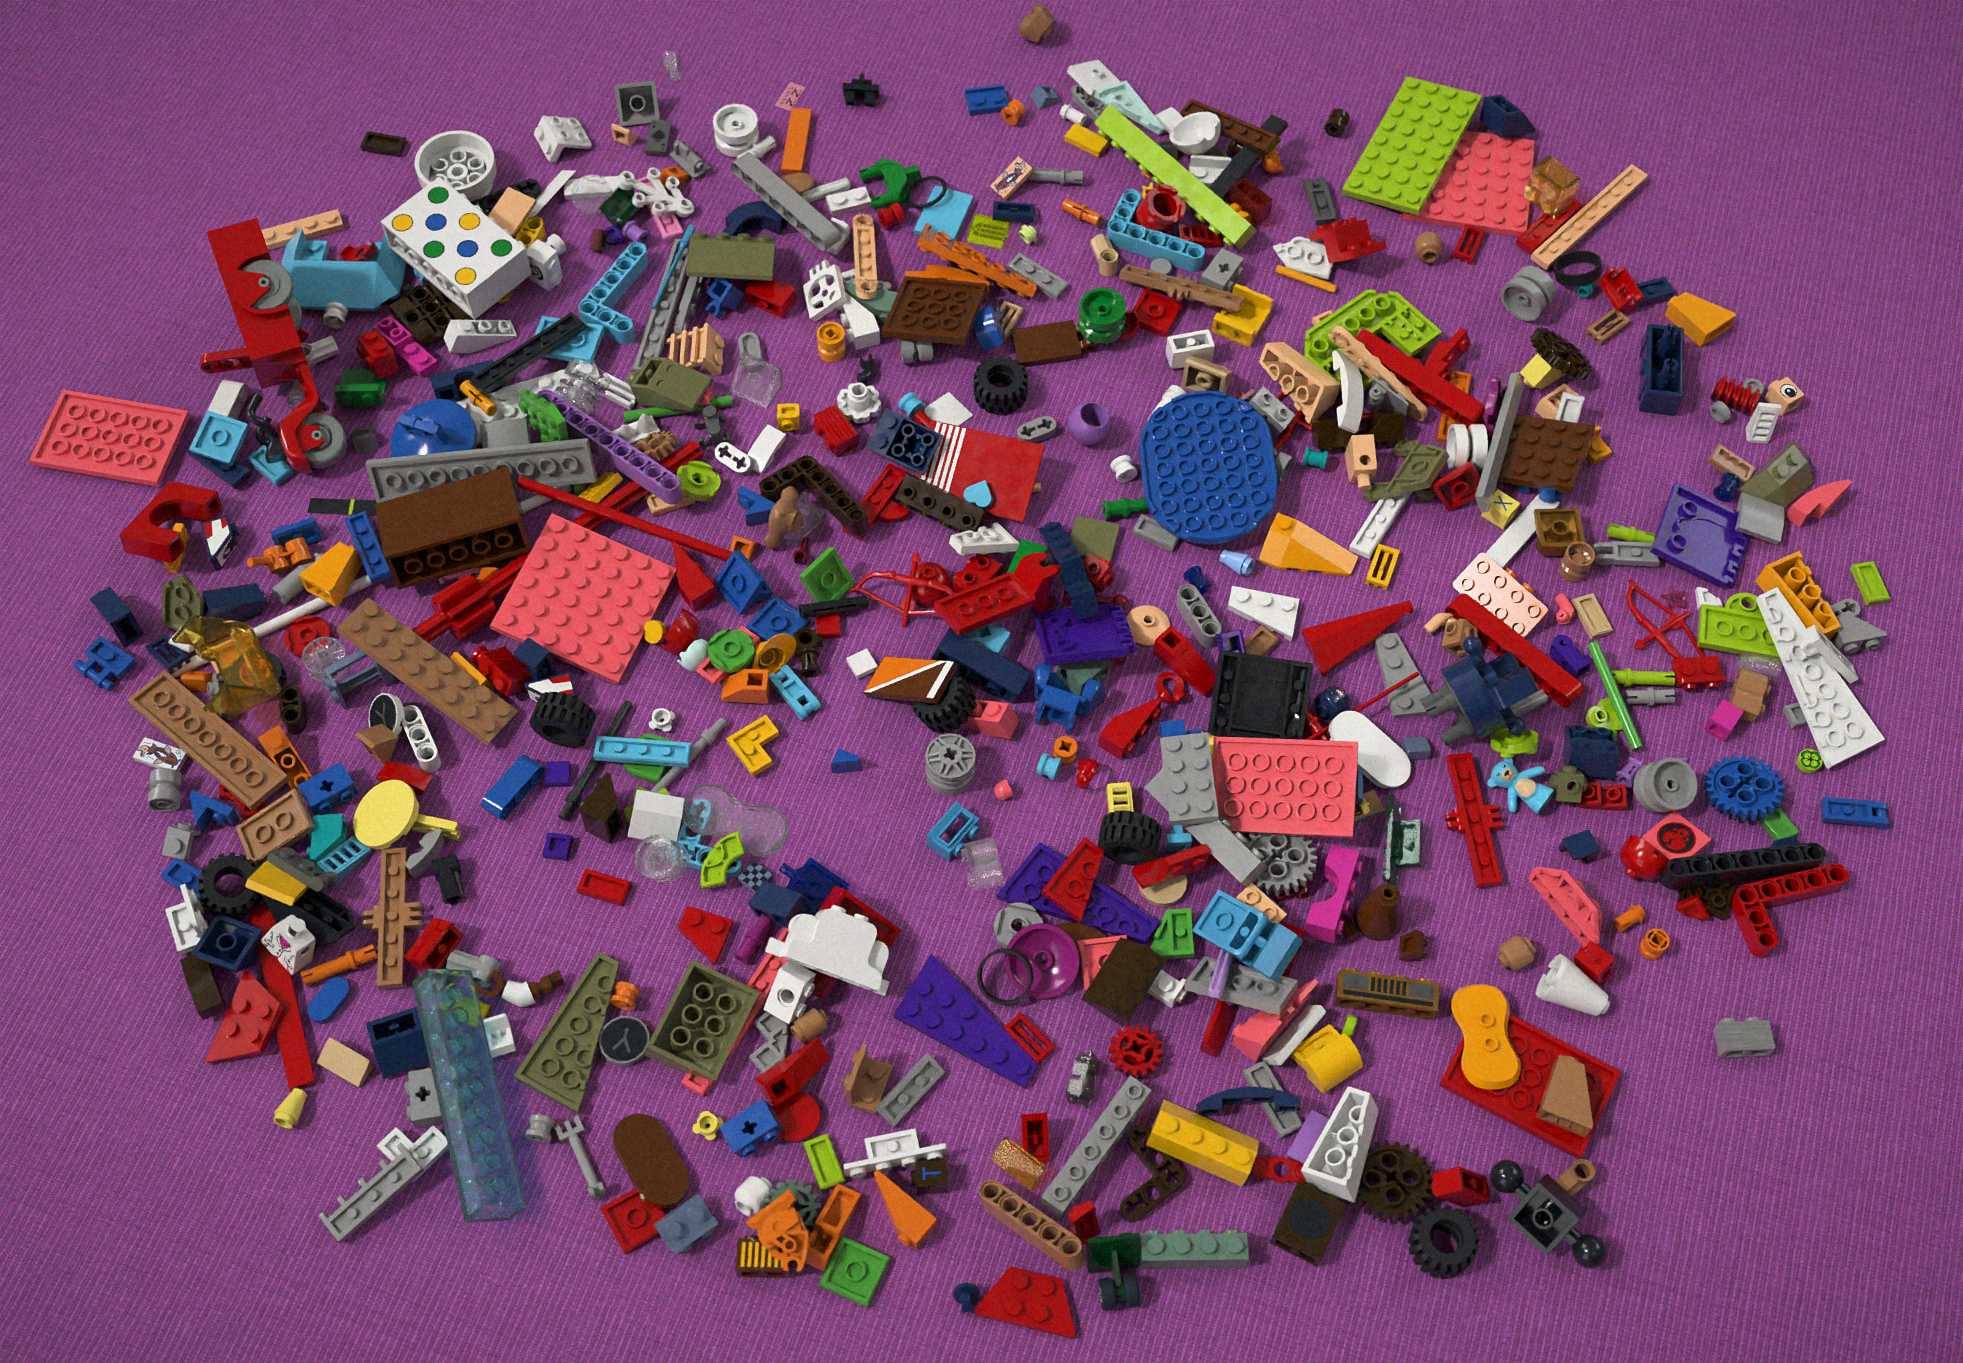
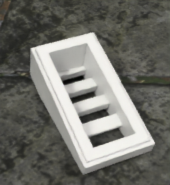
M1758 403L1746 427V440L1748 442L1768 443L1778 419L1781 405Z

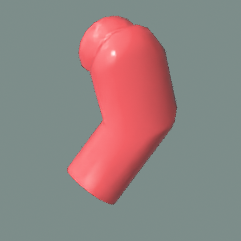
M1562 593L1555 597V601L1560 607L1559 612L1556 613V620L1560 624H1567L1571 621L1575 610L1565 593Z

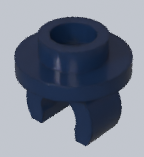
M961 1283L954 1288L953 1298L956 1302L962 1304V1313L973 1312V1304L978 1301L980 1291L974 1284Z

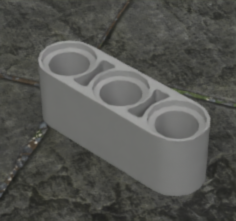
M1191 584L1182 585L1178 589L1176 600L1178 611L1199 643L1205 648H1214L1218 644L1215 642L1216 638L1214 636L1221 633L1219 621L1195 586Z

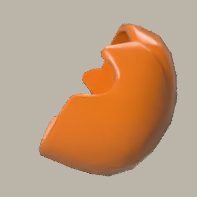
M1276 147L1269 155L1265 154L1260 159L1261 166L1266 172L1273 174L1284 172Z

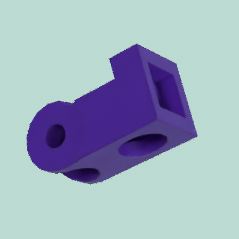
M1557 635L1553 639L1549 654L1555 663L1575 678L1589 672L1594 661L1589 654L1582 656L1573 646L1572 639L1566 635Z

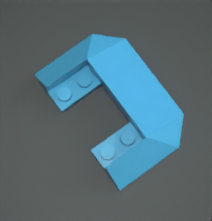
M301 229L287 242L281 265L287 269L292 278V296L299 302L301 309L325 310L328 303L338 302L343 304L348 311H376L382 307L381 304L390 298L394 300L400 296L408 263L389 247L385 233L382 242H374L378 250L371 259L363 260V262L326 261L329 250L328 241L306 240L303 229Z

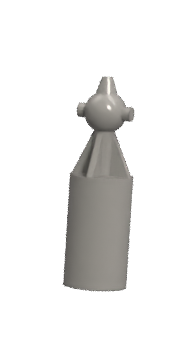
M316 552L314 554L315 561L318 560L325 553L318 554ZM314 562L299 565L271 589L273 594L283 604H287L305 588L299 574Z

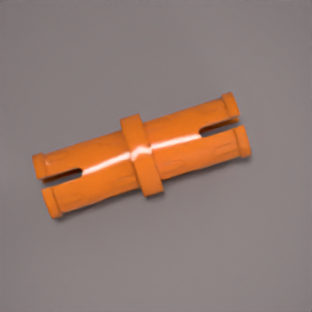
M1066 198L1061 206L1063 211L1076 216V219L1080 221L1085 220L1096 227L1103 220L1102 214L1088 209V206L1085 204L1080 205L1069 200V198Z

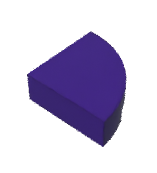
M615 225L604 229L608 231L607 245L626 243L624 236Z

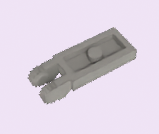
M1613 541L1599 542L1593 545L1594 551L1601 553L1595 557V563L1598 565L1658 567L1660 561L1659 556L1650 552L1653 543Z

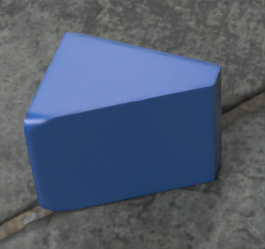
M838 749L831 762L832 773L859 771L861 769L860 757Z

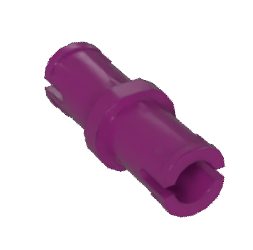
M761 915L752 930L745 934V940L735 954L737 960L747 964L755 950L762 946L765 935L773 925V921L769 917Z

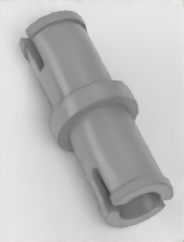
M1648 687L1646 690H1625V696L1635 697L1625 699V704H1646L1647 706H1653L1656 703L1674 704L1675 697H1665V695H1675V691L1673 688L1653 690L1652 687Z

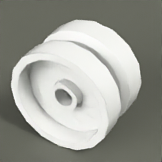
M742 104L726 105L714 115L715 143L721 153L737 157L750 149L752 144L759 143L758 119L756 113L750 107Z
M1464 424L1450 425L1446 444V451L1449 454L1447 466L1450 472L1471 460L1478 472L1483 471L1488 453V438L1484 424H1471L1468 429Z

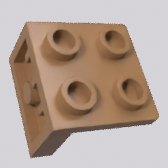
M863 1043L861 1049H856L853 1055L852 1064L854 1067L852 1073H847L843 1084V1088H846L844 1096L847 1097L848 1107L877 1115L878 1112L875 1107L883 1099L893 1071V1065L870 1059L868 1044Z

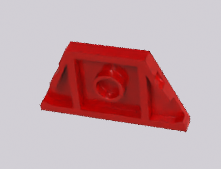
M244 971L205 1059L211 1065L217 1064V1061L231 1059L233 1061L248 1055L264 1054L284 1006L249 971Z
M1009 1267L974 1309L975 1316L1070 1339L1075 1337L1063 1282L1060 1278Z

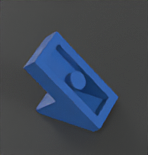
M741 486L737 491L738 504L747 511L745 514L746 525L755 526L768 523L771 509L775 503Z
M194 790L190 792L195 821L201 832L205 831L212 819L222 825L225 823L232 826L236 825L239 817L232 807Z

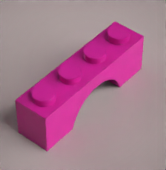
M1331 845L1325 862L1324 878L1329 880L1337 891L1326 901L1312 903L1306 921L1305 937L1335 943L1337 934L1342 935L1345 923L1342 918L1343 915H1348L1351 901H1348L1350 895L1354 896L1357 886V881H1354L1355 876H1360L1363 862L1359 861L1360 851Z

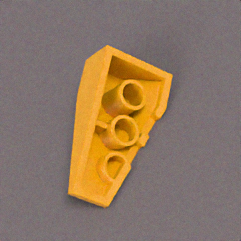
M1277 513L1269 529L1258 561L1280 570L1294 568L1300 569V572L1314 570L1321 571L1323 574L1350 577L1358 556L1299 520Z

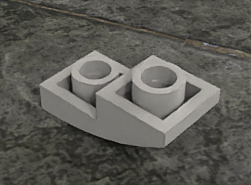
M439 827L423 836L422 840L419 841L422 850L412 854L404 863L414 880L432 864L431 860L436 859L444 847L446 839Z

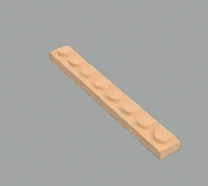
M1631 164L1536 249L1530 259L1545 270H1548L1560 256L1568 252L1646 181L1648 175Z

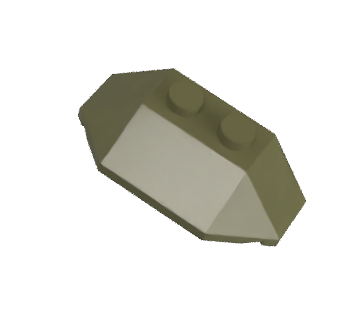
M1795 439L1791 440L1738 490L1741 493L1743 492L1786 508L1813 483L1807 454Z

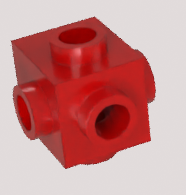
M1089 553L1083 560L1087 579L1093 589L1103 592L1112 584L1116 576L1111 569L1113 565L1105 558L1098 559Z

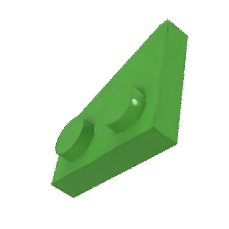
M1191 908L1166 910L1162 918V924L1154 935V941L1150 949L1165 959L1194 958Z

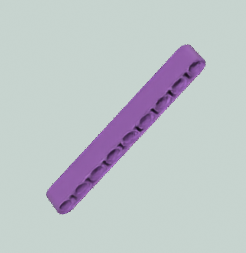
M544 389L537 392L539 398L542 397L548 403L552 402L555 404L566 420L568 436L573 439L588 438L591 452L665 503L677 504L682 500L683 494L680 479L675 474L553 391Z

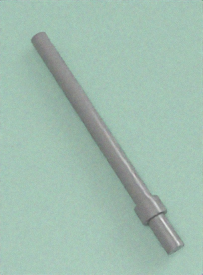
M719 718L709 730L706 729L699 736L700 739L692 747L690 762L707 745L710 746L716 740V735L727 725L723 718ZM673 767L650 792L657 793L660 789L667 788L686 767ZM625 817L624 819L630 824V820Z

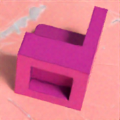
M1723 699L1703 730L1725 742L1743 714V710Z

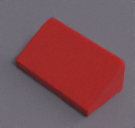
M1218 1000L1200 1046L1201 1052L1214 1057L1219 1056L1234 1018L1233 1011L1225 1001Z

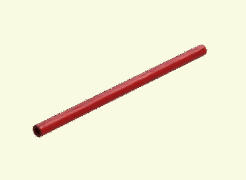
M520 476L517 482V487L667 541H676L681 546L727 562L732 554V551Z

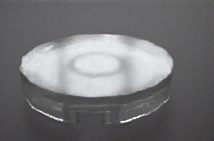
M587 175L575 182L571 191V198L574 206L581 214L599 216L602 213L599 210V206L611 195L612 189L604 178L597 175Z

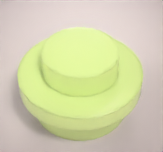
M1023 225L1019 231L1020 237L1028 245L1037 241L1036 236L1038 234L1032 226L1029 225L1027 227Z

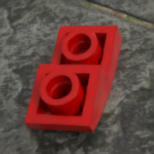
M387 761L377 775L376 780L381 783L388 780H400L412 787L415 794L422 796L433 775L410 765Z
M1600 782L1586 783V790L1582 792L1581 803H1577V807L1594 810H1628L1626 784L1601 786Z

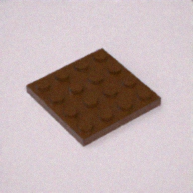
M905 276L882 328V336L894 339L966 345L987 293V283Z
M1516 414L1497 482L1533 488L1545 487L1559 492L1573 493L1595 434V425Z

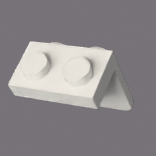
M542 116L535 129L534 136L549 162H557L563 147L590 149L592 146L580 122L575 118Z
M186 884L180 885L185 902L165 909L180 955L193 951L209 927L207 921H204L202 916L205 912L200 899H197L194 889L189 890Z

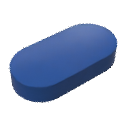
M334 977L325 983L308 1006V1015L313 1022L324 1024L334 1017L350 996L351 988L348 982L342 977Z

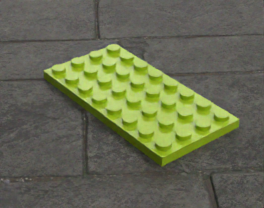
M1407 76L1343 186L1342 195L1419 216L1482 102V95Z

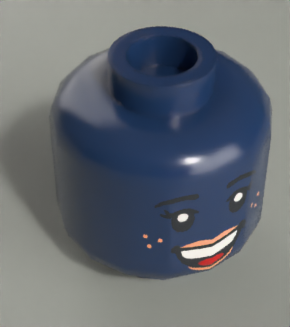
M1336 686L1328 687L1315 698L1316 712L1324 719L1333 720L1338 714L1349 709L1350 699L1348 693Z

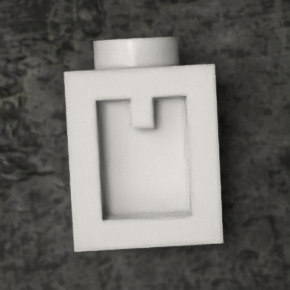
M832 217L830 222L839 230L841 240L826 250L837 255L849 241L850 232L849 225L842 220Z
M1161 970L1147 993L1173 1008L1175 1003H1181L1188 993L1185 990L1186 980L1183 978L1181 981H1178Z

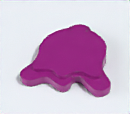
M1492 377L1490 392L1485 405L1484 421L1489 441L1492 440L1506 387H1502L1500 377Z

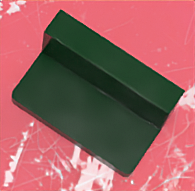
M618 186L599 206V210L612 225L617 227L625 224L640 207L632 203L635 194L632 189L623 190ZM638 192L648 196L645 192Z

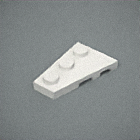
M998 522L992 523L991 528L988 529L982 526L978 528L977 532L968 530L951 535L949 544L957 553L964 556L975 553L987 555L994 552L1005 554L1017 551L1020 544Z
M1232 586L1228 610L1251 622L1256 621L1266 626V629L1269 631H1276L1284 635L1285 639L1292 641L1299 599Z

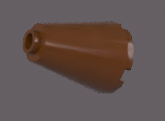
M1380 885L1357 904L1354 912V922L1356 928L1364 933L1365 937L1379 942L1387 941L1400 931L1403 924L1401 897L1399 890L1394 885Z

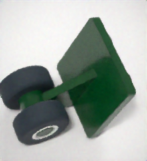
M1126 1232L1116 1236H1097L1087 1240L1088 1273L1112 1272L1113 1280L1110 1277L1100 1278L1098 1281L1103 1311L1115 1310L1116 1301L1122 1300L1125 1301L1128 1308L1140 1305L1139 1287L1135 1274L1123 1275L1121 1284L1119 1273L1120 1269L1140 1266V1233Z

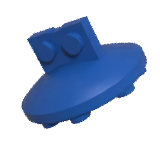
M432 399L415 405L404 415L401 414L391 437L392 457L473 450L477 443V429L473 418L461 405L451 400Z

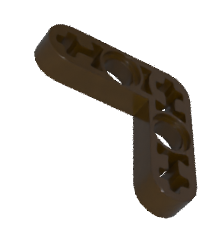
M1136 1125L1130 1129L1127 1141L1129 1147L1153 1177L1122 1201L1120 1215L1125 1221L1130 1223L1140 1220L1182 1187L1184 1181L1182 1169L1170 1155L1152 1147H1149L1145 1153L1142 1152L1145 1146L1141 1141H1134L1135 1134L1138 1136L1143 1134L1145 1136L1143 1142L1146 1145L1151 1133L1149 1129L1142 1125ZM1157 1152L1161 1154L1163 1161L1157 1165L1152 1164L1148 1159L1149 1154ZM1166 1164H1169V1166H1167V1172L1171 1176L1175 1174L1178 1176L1176 1179V1184L1173 1181H1170L1169 1183L1166 1181L1168 1175L1163 1169L1166 1166ZM1147 1188H1156L1159 1192V1197L1156 1200H1149L1145 1196ZM1139 1195L1142 1204L1137 1207V1214L1133 1212L1127 1213V1204L1130 1206L1136 1205L1139 1202L1137 1197Z

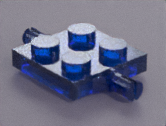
M811 857L797 870H794L785 862L779 869V872L790 878L786 889L802 894L810 906L807 915H816L835 885L846 891L850 884Z

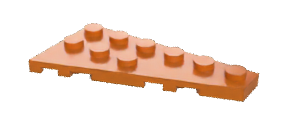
M925 223L916 244L920 246L921 250L927 253L934 252L946 262H956L960 268L966 271L971 269L977 272L978 276L983 279H993L997 281L999 286L1006 289L1010 287L1016 290V293L1022 297H1033L1037 284L1015 272L1007 273L1003 265L998 262L989 263L986 260L987 256L961 241L955 240L952 242L948 234L943 231L935 232L931 230V224Z

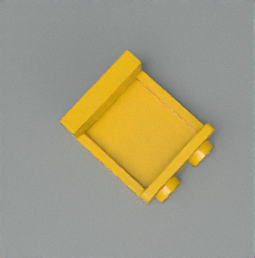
M1235 284L1232 293L1245 296V304L1236 312H1229L1223 308L1221 313H1216L1213 318L1211 332L1250 348L1271 314L1273 299L1250 290L1245 286Z

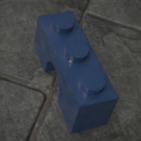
M491 359L430 376L436 399H446L453 402L460 401L459 396L463 393L460 391V385L494 363V360ZM502 385L498 386L489 393L496 392L499 389H503Z

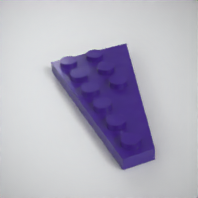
M1039 842L999 891L997 899L1009 903H1025L1031 905L1038 912L1079 923L1041 894L1043 888L1066 859ZM1094 879L1080 923L1115 936L1127 935L1128 940L1145 945L1159 927V922Z
M930 954L896 1009L894 1018L1026 1089L1038 1068V1064L950 972Z

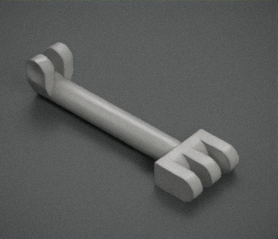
M577 1115L573 1117L577 1127L572 1128L569 1120L564 1121L567 1128L566 1132L563 1133L559 1124L554 1126L561 1144L567 1141L570 1142L589 1188L587 1190L591 1199L600 1200L605 1196L606 1191L602 1182H598L579 1136L586 1132Z

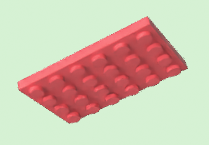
M62 390L29 461L33 466L159 487L190 418V414L187 410Z
M1214 736L1212 769L1219 818L1221 816L1226 818L1232 824L1230 829L1234 833L1354 839L1359 743L1353 741Z

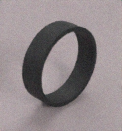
M1580 250L1566 253L1560 256L1554 263L1555 279L1558 283L1565 286L1577 287L1596 281L1602 274L1601 258L1598 254L1591 251ZM1586 262L1596 265L1593 270L1583 274L1571 275L1560 272L1563 267L1573 263Z
M1001 948L991 952L982 960L977 971V983L980 991L988 1000L1000 1005H1010L1020 1001L1029 992L1033 983V969L1029 960L1021 952L1011 948ZM1010 953L1020 958L1025 964L1029 975L1028 986L1025 992L1018 998L1012 1000L998 999L985 988L982 980V970L985 962L992 955Z

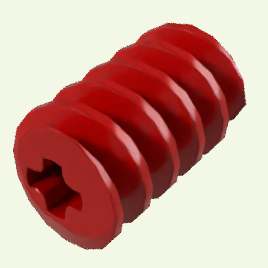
M1724 375L1719 379L1710 399L1717 395V401L1725 398V405L1728 406L1733 402V409L1742 405L1741 412L1744 413L1747 409H1750L1749 416H1751L1760 398V389L1751 393L1752 386L1749 385L1744 390V382L1735 386L1736 379L1733 378L1728 383L1727 375Z

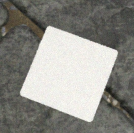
M947 392L931 403L924 410L932 420L957 426L973 416L950 392Z

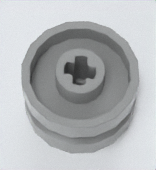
M1524 266L1502 287L1500 294L1505 308L1513 316L1524 321H1534L1555 300L1557 290L1552 278L1546 272L1537 267Z
M1670 757L1643 765L1635 775L1633 791L1636 800L1644 809L1651 813L1662 814L1687 807L1696 796L1697 779L1688 763L1681 759Z

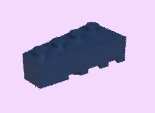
M951 627L947 630L931 660L954 661L958 665L956 672L966 680L967 684L973 687L984 686L985 692L1012 704L1031 674L1023 666L1014 664L1002 654L986 648L982 642L974 641L965 634L958 636Z

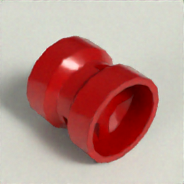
M894 203L890 208H882L877 211L879 221L884 229L891 228L895 223L901 224L905 222V215L899 203Z

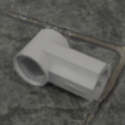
M455 949L447 959L446 969L448 972L470 978L472 982L481 983L482 987L489 988L495 978L492 976L494 970L498 972L501 963L487 955L477 957Z

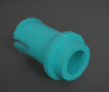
M1597 280L1584 286H1577V294L1583 298L1590 296L1593 293V287Z

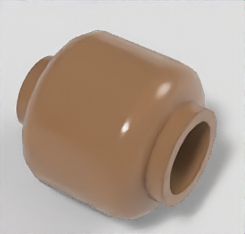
M1435 232L1421 233L1415 240V254L1417 258L1426 263L1438 260L1443 252L1440 235Z
M1514 935L1499 945L1500 955L1497 956V959L1504 969L1509 967L1512 971L1517 972L1534 961L1533 954L1536 953V950L1526 936L1522 938L1519 935Z

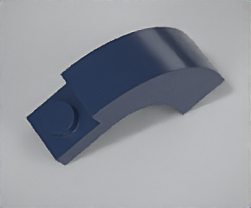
M754 201L743 204L731 211L725 218L726 228L723 232L728 233L729 236H737L738 234H746L751 230L765 229L781 235L789 222L765 201Z

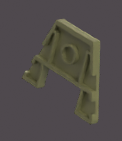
M1404 436V439L1397 442L1393 451L1396 456L1407 457L1390 482H1371L1372 488L1366 490L1363 495L1365 501L1372 502L1429 488L1449 458L1448 452L1445 449L1430 444L1422 445L1417 440L1409 441L1408 437Z

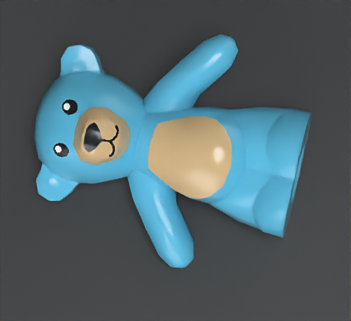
M1512 757L1504 758L1503 761L1497 763L1491 772V778L1487 782V785L1491 788L1496 786L1508 788V809L1511 813L1517 810V797L1519 796L1533 812L1539 815L1555 793L1554 789L1530 780L1545 772L1542 766L1519 773L1513 765Z

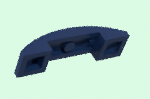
M1239 1087L1221 1091L1205 1098L1196 1104L1197 1114L1201 1116L1223 1115V1105L1274 1102L1275 1112L1300 1111V1099L1289 1093L1272 1088Z

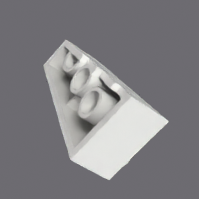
M1347 1087L1301 1169L1306 1181L1315 1185L1318 1190L1354 1203L1379 1111L1370 1093Z

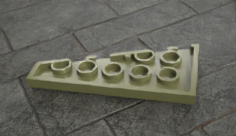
M599 951L597 952L514 1074L515 1080L578 1115L580 1114L599 1045V1037L605 1024L610 1000L620 970L619 962Z

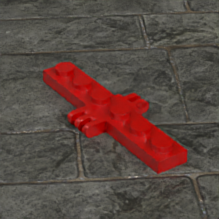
M1471 753L1447 755L1446 762L1457 808L1452 810L1453 813L1444 815L1445 821L1449 822L1446 824L1447 830H1457L1459 834L1464 833L1476 888L1500 886L1502 878L1490 831L1504 828V823L1500 821L1502 820L1501 813H1496L1500 811V807L1498 804L1483 805Z

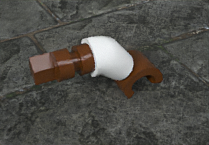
M494 970L492 976L497 980V987L493 991H486L481 983H475V988L484 997H493L501 994L502 999L518 1007H526L535 1004V1000L542 998L541 994L546 993V995L555 992L554 989L564 985L565 982L560 970L539 978L540 982L535 983V981L519 983L510 980L506 983L503 982L501 974Z

